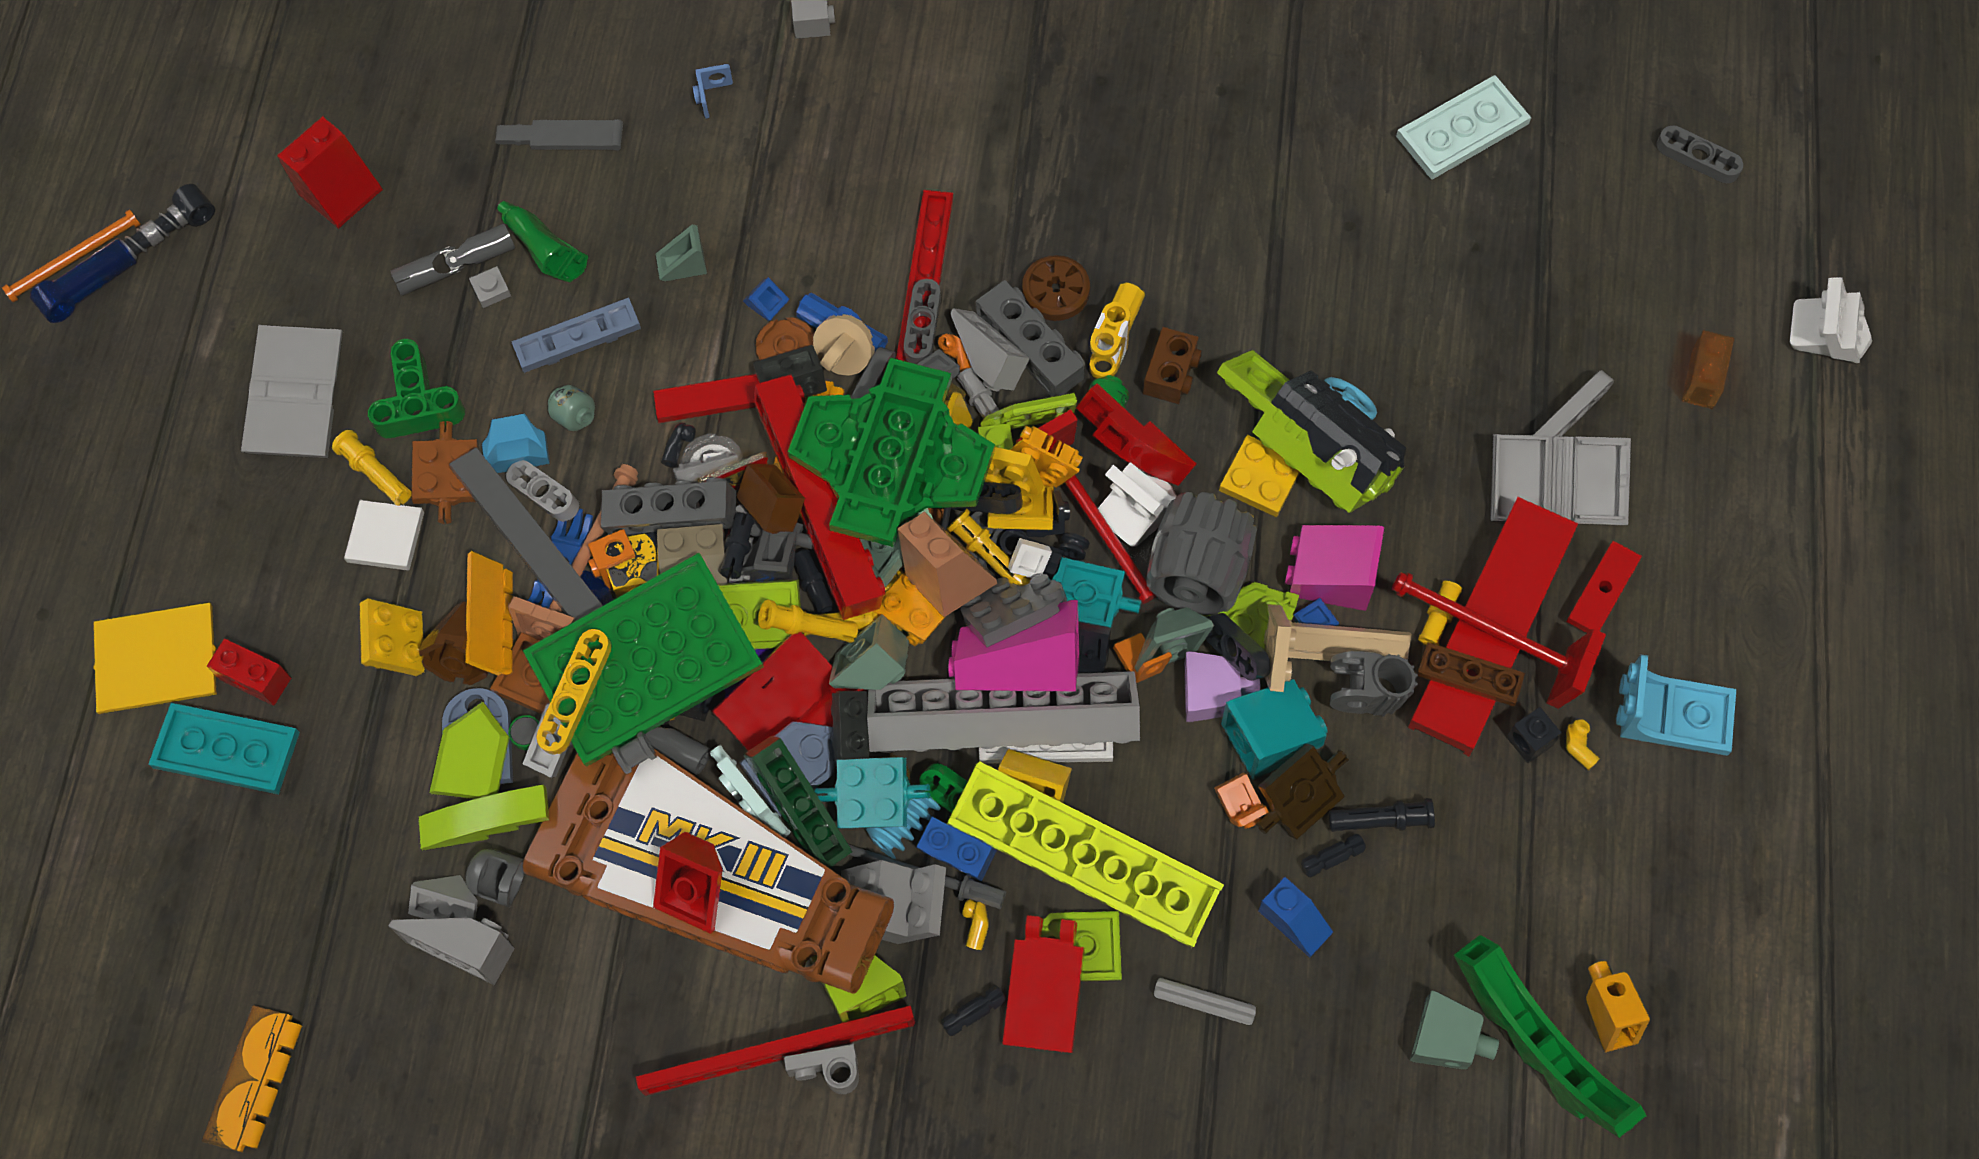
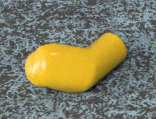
M969 899L965 902L962 912L964 917L972 918L965 946L982 950L989 927L986 905Z

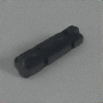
M1355 834L1346 838L1345 843L1340 841L1319 851L1317 856L1310 855L1304 858L1301 865L1305 874L1308 877H1313L1321 873L1322 869L1327 870L1348 860L1350 855L1355 857L1363 853L1366 845L1359 834Z
M993 986L985 991V996L979 995L957 1009L955 1015L951 1013L944 1017L941 1022L946 1033L949 1036H954L962 1031L964 1025L968 1027L990 1013L992 1007L996 1009L1003 1005L1006 1001L1003 992L998 986Z

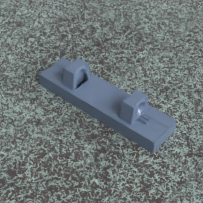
M626 298L514 340L512 344L522 370L525 373L547 364H555L560 362L562 358L605 342L608 344L616 341L618 337L641 329L630 299Z

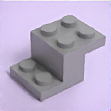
M879 860L841 870V877L850 884L894 900L893 914L882 940L901 944L940 935L946 867L934 864L911 869ZM846 892L839 893L838 902L845 897Z

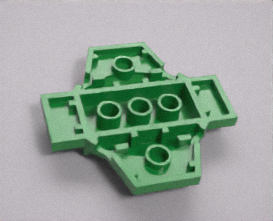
M890 358L881 384L870 388L869 393L861 398L851 399L850 395L808 396L788 449V455L790 459L830 483L831 489L838 499L829 524L830 531L894 547L898 528L901 527V524L905 523L906 518L914 516L926 508L977 506L995 452V444L965 425H957L953 422L949 409L944 403L952 381V373Z

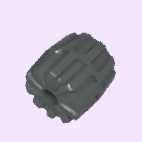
M1185 492L1178 495L1176 499L1169 503L1154 539L1146 580L1149 590L1159 600L1177 609L1188 607L1203 615H1215L1220 612L1229 611L1236 602L1249 569L1257 531L1256 526L1253 525V515L1250 512H1240L1237 509V502L1231 499L1224 502L1217 500L1213 493L1201 492L1198 496H1195L1192 492Z

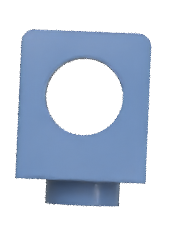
M729 64L695 70L698 85L693 86L696 104L702 103L705 119L709 118L704 90L733 84ZM721 73L725 75L719 80L709 79L712 74Z

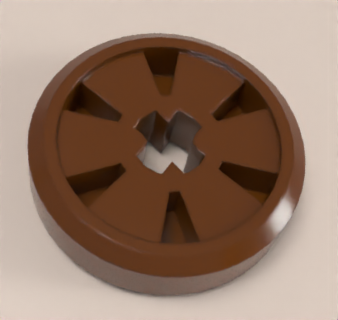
M1047 256L1034 262L1025 272L1022 282V294L1025 297V302L1032 309L1037 308L1044 319L1051 321L1066 320L1080 313L1086 306L1090 295V280L1086 270L1077 261L1065 256ZM1052 284H1059L1060 292H1053Z

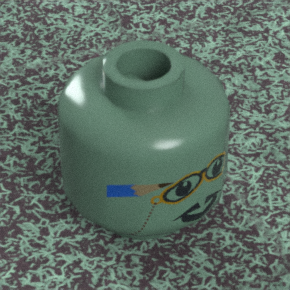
M566 385L557 388L551 393L548 399V412L555 422L567 430L578 431L592 422L595 403L593 398L573 385Z

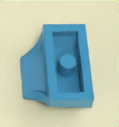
M526 414L491 420L489 433L482 443L483 456L497 473L507 472L512 464L522 460L529 462L533 466L550 464L546 434L544 431L537 429Z

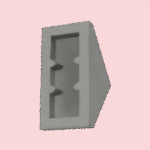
M461 875L417 881L411 885L408 914L424 919L472 918L476 920L478 900L468 889Z

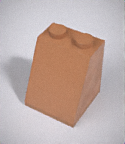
M923 512L898 528L904 568L908 580L916 586L943 617H946L997 584V580L954 536L927 513Z

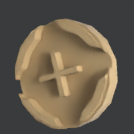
M851 315L829 316L817 327L813 336V346L820 361L819 364L829 372L832 371L838 375L850 376L860 373L869 364L875 353V345L873 346L871 340L873 336L870 330L861 320Z

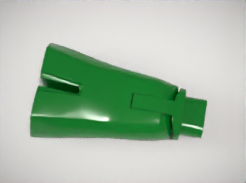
M506 201L498 205L497 209L502 214V221L522 240L542 273L571 282L585 271L588 255L553 234L535 214Z

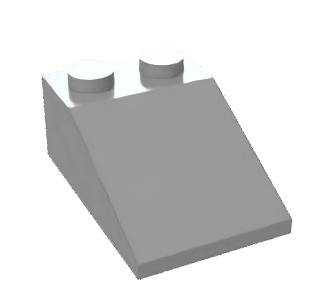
M472 918L392 920L389 924V927L406 943L493 985L497 982L515 949L507 940L509 935L501 931L502 927L486 918H483L481 923Z

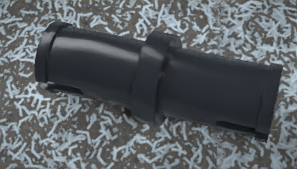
M744 513L734 515L730 537H727L725 540L724 548L726 552L722 567L720 568V574L728 578L731 566L733 567L731 579L741 577L745 555L750 552L751 544L749 538L755 519L749 514L746 516L744 525H741Z
M808 549L795 553L794 566L802 580L801 587L803 591L808 592L817 610V614L831 612L837 605L825 585L826 577L824 573H819Z

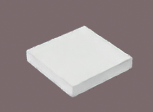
M360 500L344 559L347 563L410 570L424 516L423 509Z

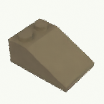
M723 524L657 529L660 574L700 553L716 583L728 584L729 578L720 574V568L722 567L726 552L724 548L726 537Z

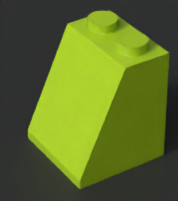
M817 956L810 958L812 964L816 962ZM876 956L872 960L860 989L855 994L822 983L842 1023L868 1017L907 996L900 974Z

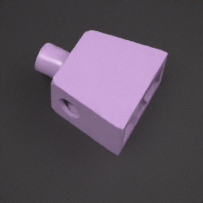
M1186 652L1184 662L1186 722L1223 717L1226 702L1260 690V679L1249 681L1245 677H1240V672L1224 657Z

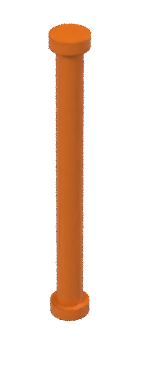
M129 209L125 212L126 216L11 286L6 284L2 289L14 303L19 300L17 296L130 227L134 226L136 228L141 224Z

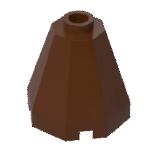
M463 601L456 605L423 640L419 654L420 657L424 656L422 660L423 667L444 681L454 682L455 678L458 677L464 678L462 684L473 685L487 678L489 672L465 663L467 602Z

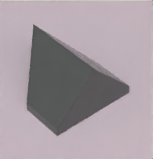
M794 529L793 532H779L777 534L768 533L763 530L762 535L751 546L750 552L745 555L741 575L792 579L797 529Z

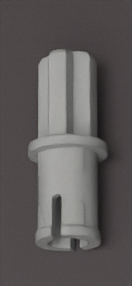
M968 368L958 375L957 380L968 394L970 405L976 407L983 420L987 415L999 411L991 397L992 391L989 388H985L972 368Z

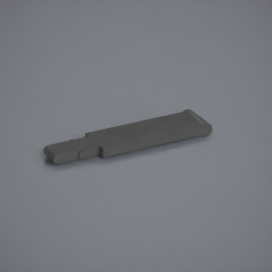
M618 119L533 120L532 125H498L495 143L515 144L517 146L530 144L531 150L617 151L621 149L623 121Z

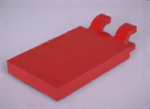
M1027 915L1025 940L1015 939L1002 1045L1073 1053L1085 952L1084 947L1075 946L1078 923L1073 920L1061 919L1060 939L1041 937L1044 919L1038 916Z

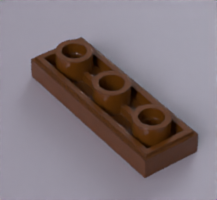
M1427 642L1417 673L1419 677L1513 707L1517 703L1525 676L1524 672ZM1466 670H1473L1477 676H1470Z

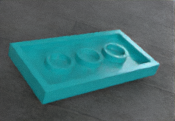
M170 703L148 765L153 769L279 795L300 732L292 727Z

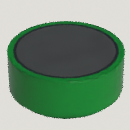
M529 715L520 716L510 724L509 738L518 749H529L539 724L535 717Z

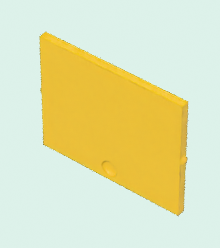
M204 603L94 621L95 665L93 668L95 670L96 712L102 714L217 695L216 676L207 667L216 651L212 604Z

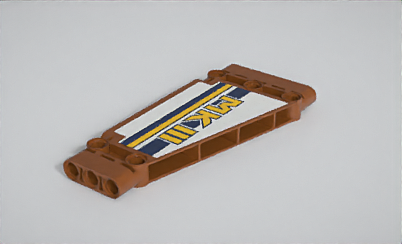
M655 750L657 758L653 760L648 758L633 767L632 772L629 774L622 770L613 752L587 767L583 764L578 753L576 754L549 808V821L542 822L524 858L523 872L526 875L562 887L571 894L582 896L584 899L603 908L781 973L792 971L802 975L810 982H822L855 994L860 989L894 910V900L892 898L850 884L846 879L833 872L657 750ZM608 811L606 816L600 819L601 815ZM683 832L714 844L723 870L715 931L711 934L653 908L660 847ZM578 871L576 877L570 880L571 876ZM846 892L845 897L840 902H834L839 893ZM817 956V960L812 966L805 967L809 958Z

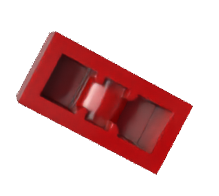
M225 638L207 664V667L219 680L273 706L292 679L281 665Z

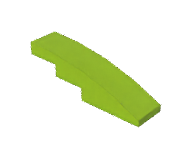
M544 785L507 791L473 799L419 816L421 849L429 850L487 840L489 835L519 830L520 825L549 821L547 789Z

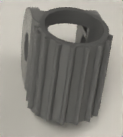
M1349 651L1336 654L1330 660V667L1334 673L1350 675V688H1341V691L1335 692L1330 696V706L1338 711L1356 714L1370 713L1374 716L1382 715V717L1388 713L1392 715L1414 693L1413 689L1418 684L1415 682L1418 674L1414 673V666H1411L1408 663V659L1400 657L1399 654L1397 656L1391 654L1382 656L1373 652ZM1379 678L1389 681L1394 686L1396 693L1386 690L1380 683Z

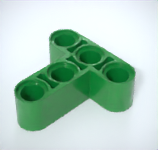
M401 339L393 344L391 359L397 396L381 399L370 405L368 417L376 432L383 438H395L440 428L439 423L442 421L445 422V425L446 421L452 422L453 425L462 421L465 416V408L457 391L448 386L430 389L426 361L417 343L411 339ZM413 356L411 359L404 361L405 358ZM417 383L414 387L408 388L409 385ZM453 403L451 407L443 409L445 405ZM422 410L419 414L412 415L415 411ZM391 416L387 421L381 422L383 418Z

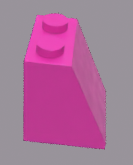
M1302 525L1300 537L1293 536L1290 555H1295L1296 558L1294 566L1288 565L1285 584L1291 585L1290 592L1299 595L1300 599L1316 601L1321 598L1326 604L1366 611L1375 587L1384 527L1365 525Z

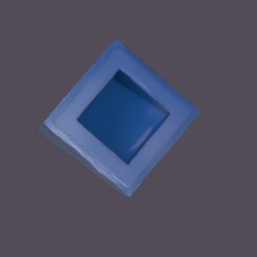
M768 277L762 280L743 302L763 318L770 321L790 299Z

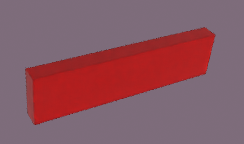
M752 374L655 390L653 393L658 423L756 407L753 401L755 384L759 383L757 375Z

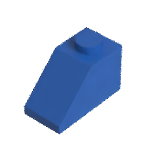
M1286 877L1261 902L1259 912L1309 958L1333 934L1332 929L1312 900Z

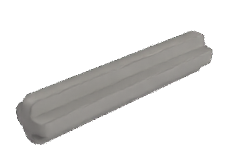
M1159 978L1155 986L1154 996L1156 998L1246 1025H1251L1254 1021L1256 1007L1254 1005L1163 978Z

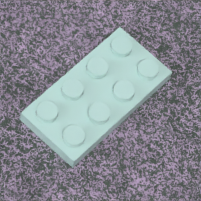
M1494 75L1400 128L1397 131L1396 137L1431 180L1527 126L1531 117L1497 76Z

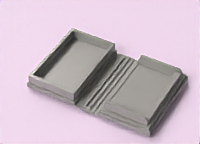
M258 326L241 452L328 458L334 414L332 400L334 384L337 379L342 330Z
M1494 434L1491 521H1506L1517 497H1520L1578 524L1628 525L1631 438Z

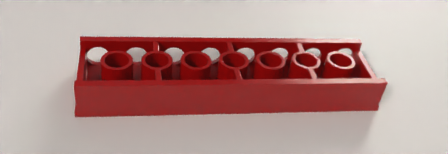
M1517 497L1465 607L1526 637L1578 523ZM1460 619L1446 646L1448 649L1508 668H1512L1520 651L1519 648ZM1466 670L1470 676H1477L1473 670ZM1430 680L1408 728L1411 730L1418 729L1464 751L1463 754L1470 756L1496 701Z

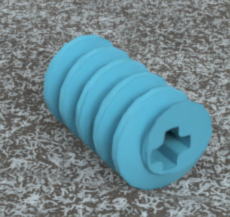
M931 796L929 799H910L907 808V827L867 828L866 830L871 840L882 852L892 859H896L892 849L905 850L901 842L902 837L913 841L914 837L910 832L911 827L922 831L923 827L919 822L920 817L930 821L931 815L928 812V808L940 811L941 807Z

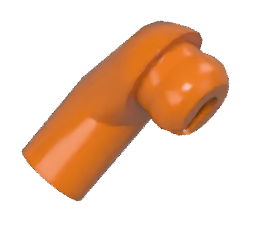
M941 335L938 340V346L945 354L957 360V364L960 366V373L968 368H972L961 339L955 335Z

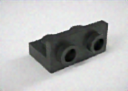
M813 345L753 362L759 383L791 374L795 384L802 387L805 398L827 391L823 369L819 364L820 361Z
M838 691L832 693L831 714L833 716L832 747L834 750V761L869 759L867 691Z

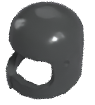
M495 849L481 850L471 859L468 865L466 885L474 895L510 908L524 878V859Z

